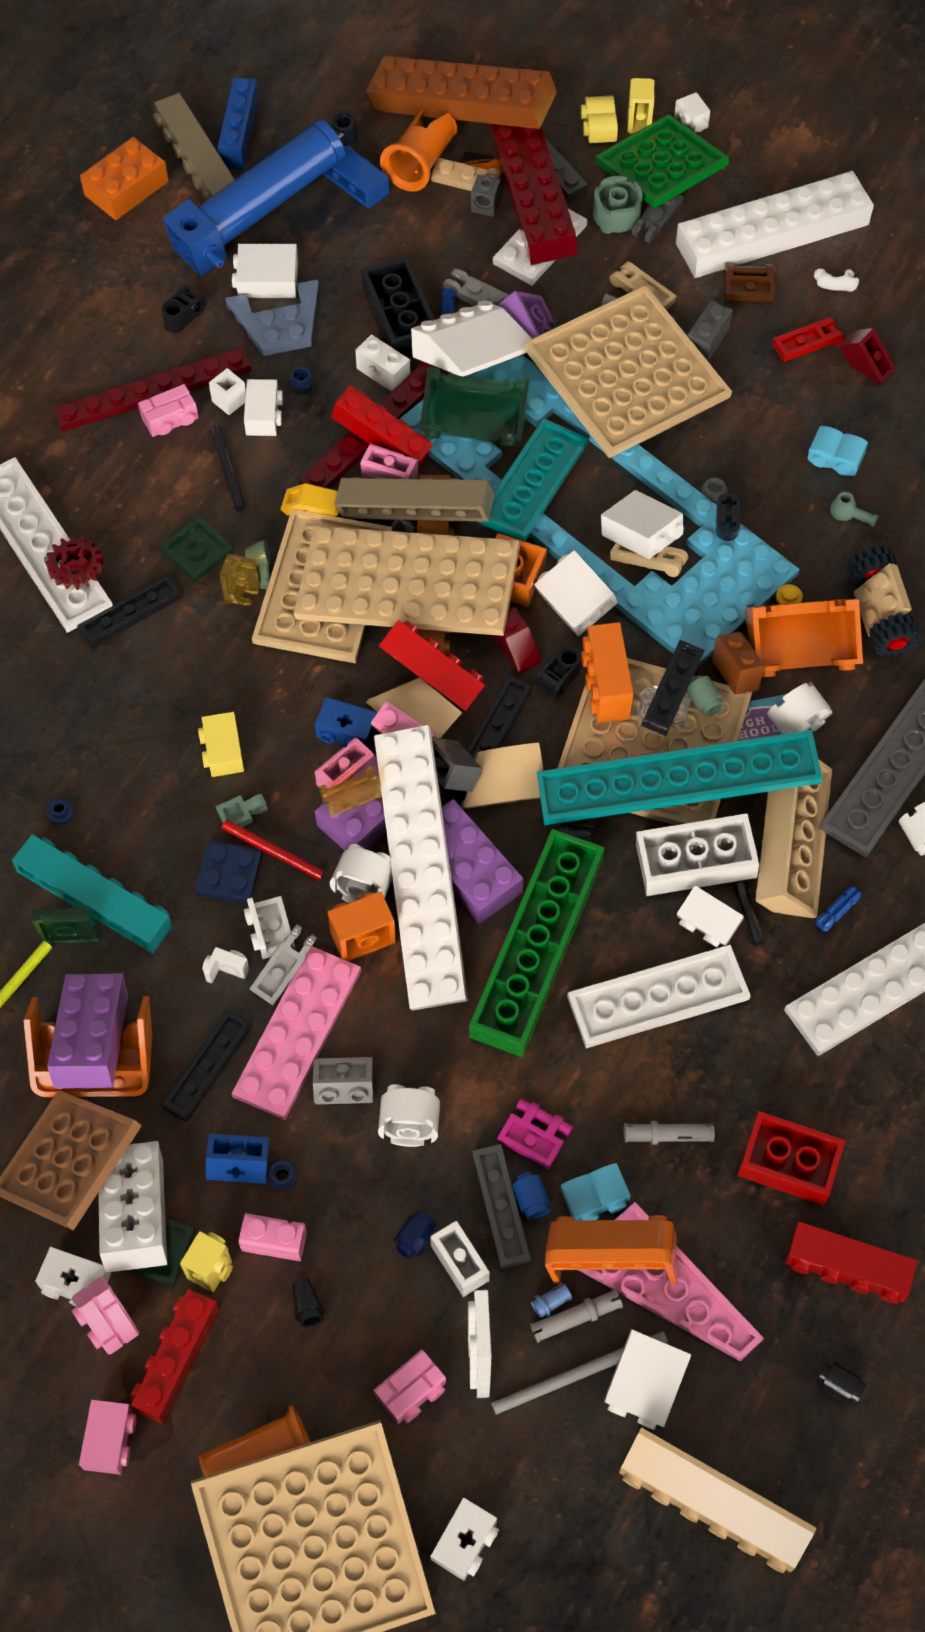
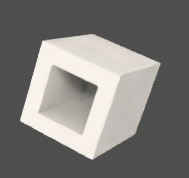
M228 368L209 382L212 402L228 415L245 403V383Z

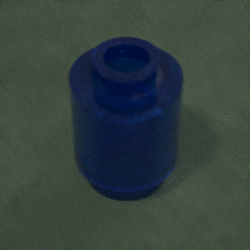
M416 1211L414 1215L408 1217L393 1239L397 1244L395 1249L406 1258L410 1259L411 1256L419 1257L430 1241V1236L434 1235L433 1229L436 1223L426 1214Z

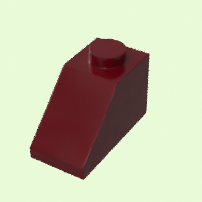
M874 328L853 330L839 344L849 365L878 384H882L896 369Z
M515 607L508 610L504 636H491L519 675L539 665L541 658L525 621Z

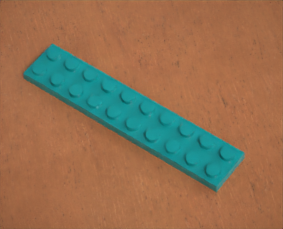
M812 730L537 772L544 825L822 783V773Z

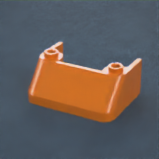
M143 996L137 1022H132L124 1028L123 1042L120 1043L113 1088L53 1087L47 1065L56 1024L40 1022L38 997H32L24 1018L30 1086L34 1093L42 1097H54L58 1090L76 1097L139 1096L145 1093L150 1080L152 1048L149 996Z
M660 1215L650 1216L648 1220L575 1221L573 1217H557L556 1221L550 1223L545 1266L554 1285L561 1283V1270L666 1269L671 1285H677V1236L672 1222L667 1221V1217Z

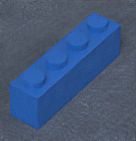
M233 77L218 144L219 156L227 168L244 169L259 101L256 79Z
M343 146L345 157L324 172L323 175L370 209L389 194L388 176L384 171L374 167L369 160L362 158L354 152L350 146Z

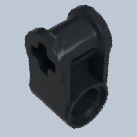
M186 286L179 288L162 305L165 329L171 333H178L184 330L193 319L203 312L206 306V299L191 293L190 289Z
M571 645L563 646L559 649L548 664L544 665L538 672L535 684L538 686L543 685L553 692L552 695L555 698H559L580 673V650ZM571 660L574 663L566 664L564 661Z

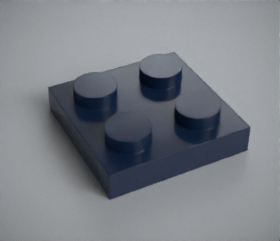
M208 840L195 886V894L248 904L247 899L252 897L263 856L262 850Z

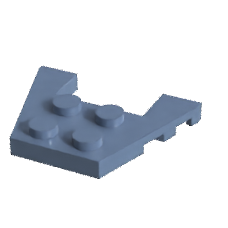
M318 280L296 284L300 304L251 313L247 294L225 298L226 306L229 311L233 312L237 322L245 328L249 338L263 356L312 347L315 310L319 293Z

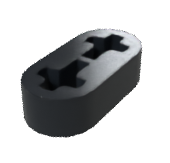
M733 493L720 495L716 506V535L724 541L736 539L740 529L741 503L738 496ZM726 503L730 504L731 512H726ZM726 522H730V529H731V530H729V531L726 530V527H725V523H726Z

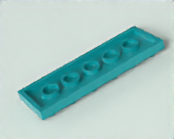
M543 418L494 491L495 496L489 522L477 521V523L525 542L586 448L589 438Z

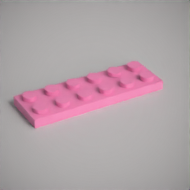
M313 946L304 956L306 959L292 977L232 1092L233 1098L282 1120H286L314 1065V1059H317L361 973L360 966Z

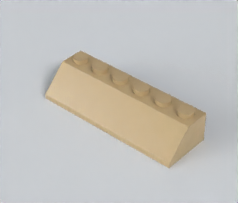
M820 760L821 784L768 791L756 902L775 913L816 918L818 915L826 833L820 830L819 827L828 814L832 769Z
M643 1428L640 1429L619 1472L624 1476L623 1481L636 1489H640L641 1486L653 1492L651 1497L666 1506L672 1503L681 1509L680 1514L696 1523L699 1519L710 1525L708 1530L722 1539H726L727 1536L739 1542L737 1545L739 1549L752 1556H755L756 1553L768 1559L767 1565L781 1573H784L785 1570L792 1572L795 1569L817 1529Z

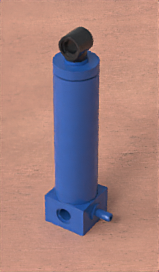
M340 111L333 116L332 125H329L323 119L316 120L200 206L196 207L188 199L171 211L162 220L173 249L200 277L204 276L214 267H222L224 260L228 258L224 248L226 244L345 157L343 146L354 144L359 137L355 116L349 111Z

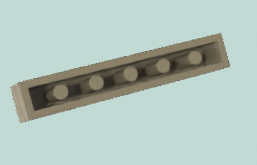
M180 93L154 102L156 113H153L156 125L163 128L166 141L173 144L176 157H181L186 173H191L193 183L197 190L201 189L204 201L235 180Z
M353 477L341 478L335 506L341 517L345 519L489 522L495 495L489 481L483 479H385L382 477L369 479Z

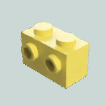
M199 1231L180 1262L188 1280L214 1293L220 1281L225 1282L233 1268L228 1252L229 1249L224 1245L226 1241L212 1232L206 1235Z

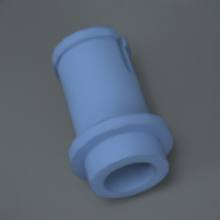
M561 1282L542 1296L536 1295L531 1305L539 1318L551 1316V1311L570 1301L572 1296L566 1285Z

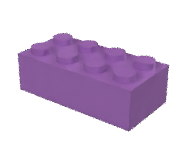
M377 755L315 810L317 826L343 850H347L351 844L360 845L367 850L387 832Z
M453 799L442 807L453 894L475 921L480 924L523 893L524 879Z
M123 973L65 974L47 1065L54 1088H113L128 1001V992Z

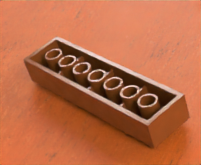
M384 56L366 93L374 110L378 112L417 116L420 110L423 109L424 111L421 116L440 118L449 112L455 120L540 129L557 91L551 74L548 71Z

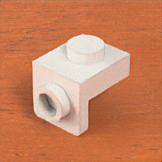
M215 947L212 955L206 957L202 971H204L206 982L212 984L219 970L246 979L250 968L247 958L242 953L235 950L228 952Z

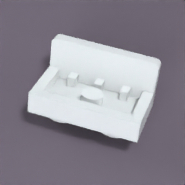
M279 896L257 903L253 902L252 897L248 898L249 908L244 909L247 925H253L255 933L250 934L254 951L260 950L262 959L270 958L280 943L284 942L291 932L282 898ZM293 941L290 947L296 951L295 944Z

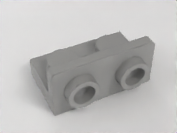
M372 1057L314 1059L313 1093L315 1104L373 1102Z

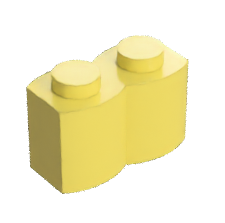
M585 97V104L581 105V119L586 120L583 122V136H588L589 143L617 142L618 126L614 97Z

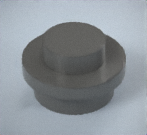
M710 478L703 484L701 493L712 502L717 503L720 495L727 493V487L721 479Z

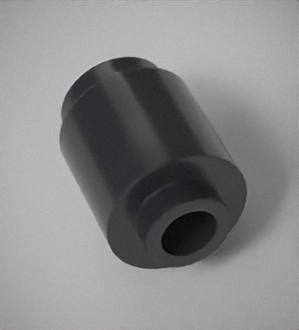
M836 1362L831 1367L825 1364L817 1379L818 1382L822 1383L819 1390L845 1405L850 1403L853 1406H856L867 1385L860 1380V1376Z

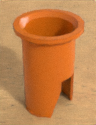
M421 109L397 143L385 147L380 156V165L390 182L406 191H419L425 188L430 180V169L455 134H457L456 121L449 112L431 122L427 128H424L421 121V114L424 110Z
M293 1404L288 1405L289 1411H287L284 1417L199 1454V1462L204 1476L310 1443L308 1434Z

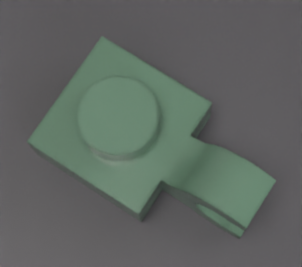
M262 794L255 795L245 802L240 795L216 806V810L223 823L227 819L241 827L253 822L252 814L257 815L268 810Z

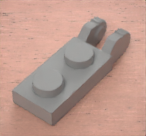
M460 269L452 271L451 277L454 281L447 279L443 283L445 289H453L455 296L459 300L472 306L478 305L480 301H491L497 306L509 296V294L474 277H469L466 272Z
M298 924L295 925L286 940L280 943L249 988L271 1005H274L306 959L304 956L317 939L313 934L307 937L299 953L291 948L290 945L301 933L302 927Z

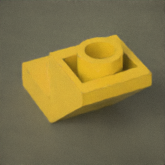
M304 483L286 490L280 510L287 516L290 515L292 509L338 516L339 511L335 506L338 491Z

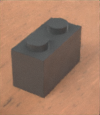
M714 301L709 302L688 333V338L707 361H709L729 331L733 310Z
M432 737L438 782L444 789L472 792L480 777L482 767L458 741Z

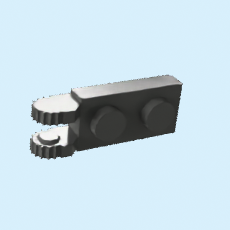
M677 195L657 208L650 205L638 219L637 223H635L631 232L632 235L637 237L644 228H647L648 231L645 234L644 241L651 243L657 234L660 235L682 207L685 197Z

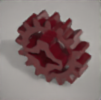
M71 535L68 542L61 538V545L53 544L54 552H47L48 560L45 561L50 579H54L57 586L64 583L65 589L75 585L76 590H79L80 584L84 583L86 587H89V580L97 581V573H103L102 564H104L101 549L99 546L95 547L94 540L92 539L86 543L85 536L75 540L74 535Z

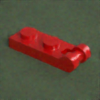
M829 317L773 338L772 345L783 362L831 344L834 346L838 345L845 339V336L841 330H837V324L834 319Z

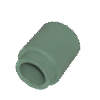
M701 675L692 678L686 692L701 713H705L706 716L718 713L724 707L723 696L709 676Z

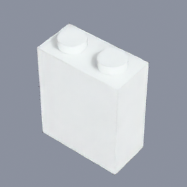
M238 244V254L233 255L234 269H237V273H232V286L237 288L238 295L247 294V298H296L298 274L296 244Z
M637 490L601 514L602 536L647 559L652 558L683 535V513Z
M575 551L562 556L557 565L550 571L542 573L534 584L542 598L578 637L588 629V626H592L618 603L614 593Z
M631 1329L604 1398V1402L610 1404L608 1410L622 1417H625L627 1412L639 1417L637 1423L655 1430L656 1425L664 1427L691 1354Z

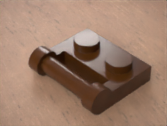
M725 263L726 301L774 302V264H766V267L733 266V263Z

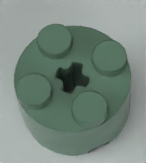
M624 176L605 178L601 181V185L598 188L596 187L593 218L603 233H619L633 229L641 214V187L635 181L634 184L627 181V177Z

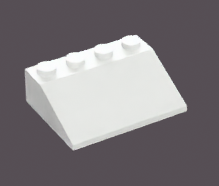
M480 301L476 306L461 308L459 312L453 314H443L439 319L424 321L421 325L411 328L414 358L461 377L527 353L524 347L525 342L532 339L502 307L494 305L491 301Z

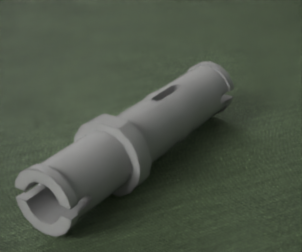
M651 1121L650 1124L624 1123L623 1135L625 1143L650 1142L651 1145H658V1142H714L715 1130L713 1123L658 1124L657 1121Z
M613 1289L593 1299H584L583 1303L538 1322L531 1323L532 1332L542 1330L534 1335L536 1342L539 1343L541 1340L591 1320V1322L598 1320L599 1316L623 1308L621 1299L614 1302L611 1301L619 1296L617 1290Z

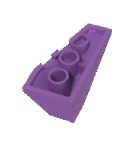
M514 291L497 305L502 307L532 339L552 330L551 325L554 323L552 315L540 295Z

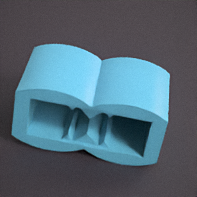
M820 426L809 449L807 460L817 467L832 468L844 476H856L866 453L868 442L861 437L843 434L831 427Z
M617 1163L567 1181L561 1185L560 1189L571 1217L575 1221L597 1220L599 1218L598 1214L608 1210L611 1214L617 1213L627 1207L626 1203L630 1201L631 1197Z

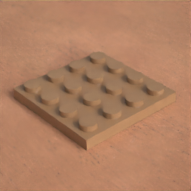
M58 1090L0 1176V1197L74 1230L134 1139L141 1125L134 1119Z

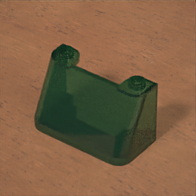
M427 368L420 430L426 433V437L440 439L441 435L495 441L501 442V446L515 448L516 444L522 443L530 393L529 379L516 378V382L510 384L509 379L498 381L455 376L451 372H449L447 377V374L440 373L441 369Z

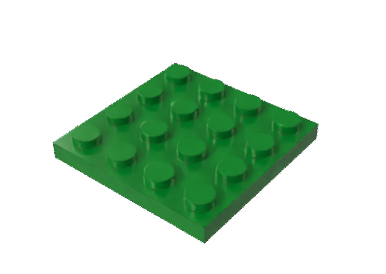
M669 114L595 156L596 164L611 176L627 177V181L633 184L635 181L641 187L642 199L654 208L729 165L728 156Z

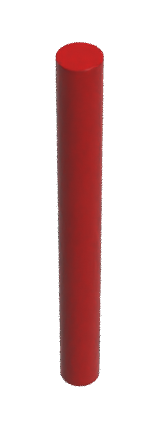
M227 819L223 823L222 830L319 881L323 877L325 871Z

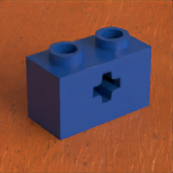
M326 697L315 722L316 737L320 738L323 742L330 744L338 743L345 747L356 737L369 749L376 732L371 722L377 712Z
M209 1134L206 1153V1180L266 1184L269 1137Z

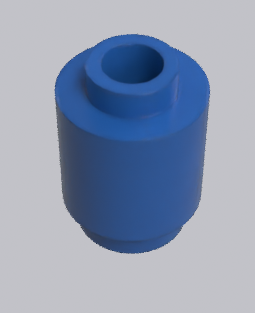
M526 1172L517 1176L512 1189L522 1214H526L528 1220L547 1214L550 1211L548 1207L550 1201L540 1176L533 1175L532 1172Z

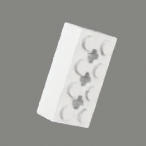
M748 814L636 832V848L646 896L693 889L694 886L699 888L753 879L758 876L759 861Z
M158 1141L129 1145L99 1191L100 1257L106 1273L167 1265L164 1170Z

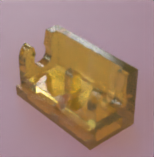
M228 553L220 572L224 601L226 604L251 605V599L243 598L241 595L245 592L250 594L259 593L260 583L256 560Z
M372 766L366 768L365 774L330 788H326L325 784L319 786V795L330 817L382 797L381 782L378 776H374Z

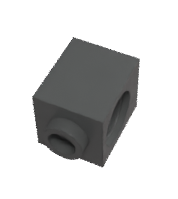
M477 175L471 191V212L494 217L500 201L501 179Z

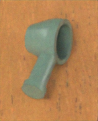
M841 492L834 498L830 507L831 515L840 521H847L854 517L874 527L879 515H873L857 508L855 499L849 492Z
M262 540L246 548L245 557L248 565L259 567L260 588L267 589L271 578L269 569L271 558L268 545L265 540Z

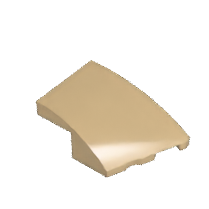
M421 678L370 698L366 702L377 712H379L386 701L421 725H428L435 738H441L462 713Z
M521 744L477 752L474 760L482 767L480 777L473 791H467L461 807L462 809L477 808L494 804L513 803L520 800L540 799L537 772L544 771L540 744Z

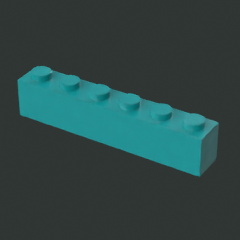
M31 835L12 859L18 873L152 954L172 929L170 914L159 905L153 907L146 903L147 901L142 895L135 891L132 893L123 889V885L114 878L108 880L101 876L100 871L90 864L84 866L78 862V859L68 851L63 853L56 849V846L47 838L39 839Z

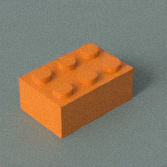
M134 137L80 175L84 195L114 220H118L169 182L165 161Z
M610 623L588 626L587 637L582 638L584 651H581L582 666L587 667L588 674H585L587 690H591L592 698H589L591 714H596L597 724L630 720L633 688L621 624Z

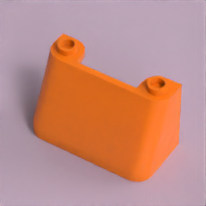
M837 599L745 607L750 645L765 665L762 677L776 676V671L781 669L834 665L839 666V670L855 669V664H863L859 599Z

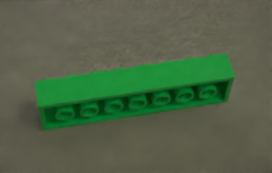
M554 829L551 830L470 1022L469 1038L521 1058L524 1057L603 863L605 847Z

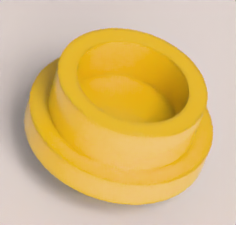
M791 584L781 586L776 593L778 604L801 603L803 598L801 590Z

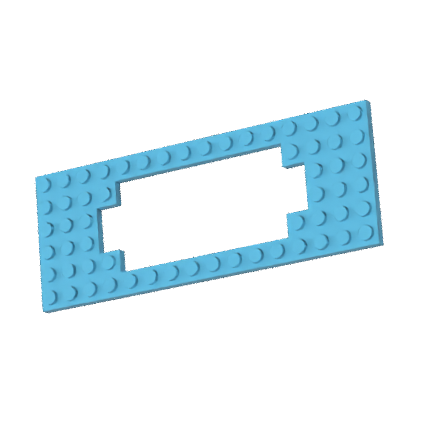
M519 355L463 377L453 374L400 418L418 434L425 435L433 444L429 457L456 479L488 480L493 492L502 480L488 468L502 457V451L488 439L518 413L535 427L539 426L543 418L547 419L554 413L581 435L589 438L590 442L602 450L538 366L524 355ZM637 444L611 458L700 527L687 539L686 545L701 556L702 559L674 585L671 586L655 572L651 571L636 586H633L544 513L528 537L540 547L546 548L547 552L558 561L562 556L575 551L614 593L618 601L614 607L672 654L679 640L704 649L705 651L698 664V669L713 655L717 636L736 633L746 624L745 607L767 605L776 596L777 590L781 586L789 584L798 576L800 569L741 523L736 539L732 541L720 539L716 535L717 505ZM730 522L725 523L726 530L728 531L731 530Z

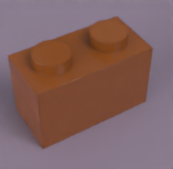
M737 632L717 636L711 661L732 692L736 695L759 690L765 665L743 634Z

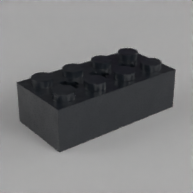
M408 257L361 269L362 289L385 344L407 358L413 357L411 328L421 325L424 321H434L435 319Z

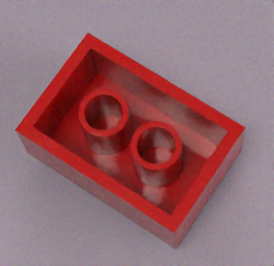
M758 1111L737 1176L824 1206L830 1195L846 1140Z

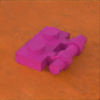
M520 1099L516 1109L524 1113L523 1118L511 1113L497 1137V1142L549 1170L564 1141L555 1137L556 1133L560 1132L568 1137L573 1126L564 1122L563 1117L557 1114L553 1116L540 1109L541 1105ZM536 1119L547 1125V1130L544 1131L531 1124L532 1121Z

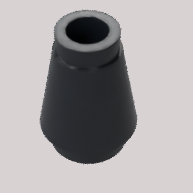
M301 1278L294 1281L292 1288L295 1320L299 1321L302 1327H311L319 1324L324 1319L323 1313L325 1309L308 1278Z

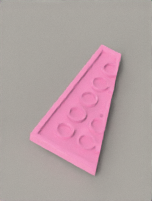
M634 1202L615 1220H648L649 1216ZM678 1247L677 1285H671L666 1269L579 1270L612 1290L616 1289L621 1295L738 1361L744 1359L764 1339Z

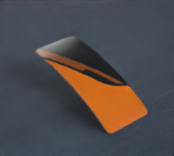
M464 152L459 163L487 170L496 168L500 173L502 172L499 161L485 155Z

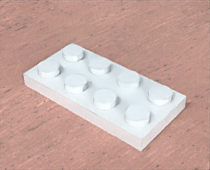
M568 209L577 237L587 226V219ZM520 229L493 257L494 265L531 286L555 261L531 266Z

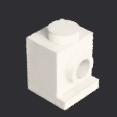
M697 92L676 100L674 115L676 120L680 119L681 123L694 133L708 128L710 110Z

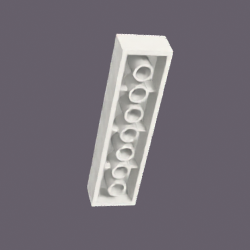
M850 171L679 223L676 245L694 278L724 270L725 263H733V266H737L867 226L870 222L874 204L855 173Z

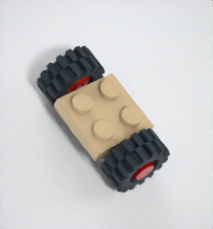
M874 545V548H870V546L865 547V551L859 550L857 551L858 555L853 554L847 566L852 582L858 588L854 591L856 599H859L860 613L867 635L871 638L875 653L881 657L884 655L885 657H890L892 654L895 657L899 656V653L906 654L908 649L912 651L915 649V646L920 644L922 635L916 618L913 615L907 614L912 608L894 552L890 546L887 548V545H882L881 547Z

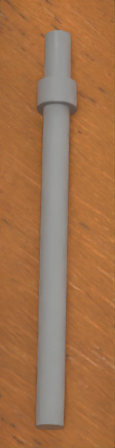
M663 1331L650 1336L665 1344L668 1343ZM623 1348L491 1403L493 1410L497 1415L618 1364Z

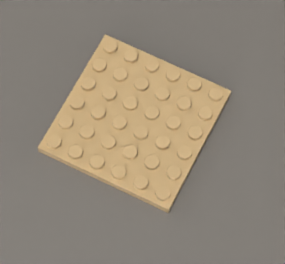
M646 285L525 342L524 345L527 354L608 458L730 398L732 394L731 389Z
M627 658L633 688L630 720L597 724L596 714H591L589 698H592L591 690H587L585 684L558 768L738 741L752 692L735 695L728 685L712 681L723 696L722 701L724 702V707L712 716H706L705 713H701L686 692L667 736H664L641 726L666 668ZM721 799L630 813L672 825L687 824L715 819Z
M380 1420L191 1481L232 1632H383L435 1614Z

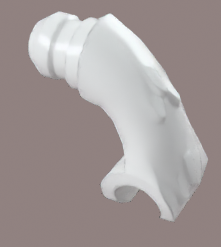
M821 268L814 272L817 285L828 290L854 291L859 283L857 277L853 278L854 272L851 269L846 270L844 276L834 277Z

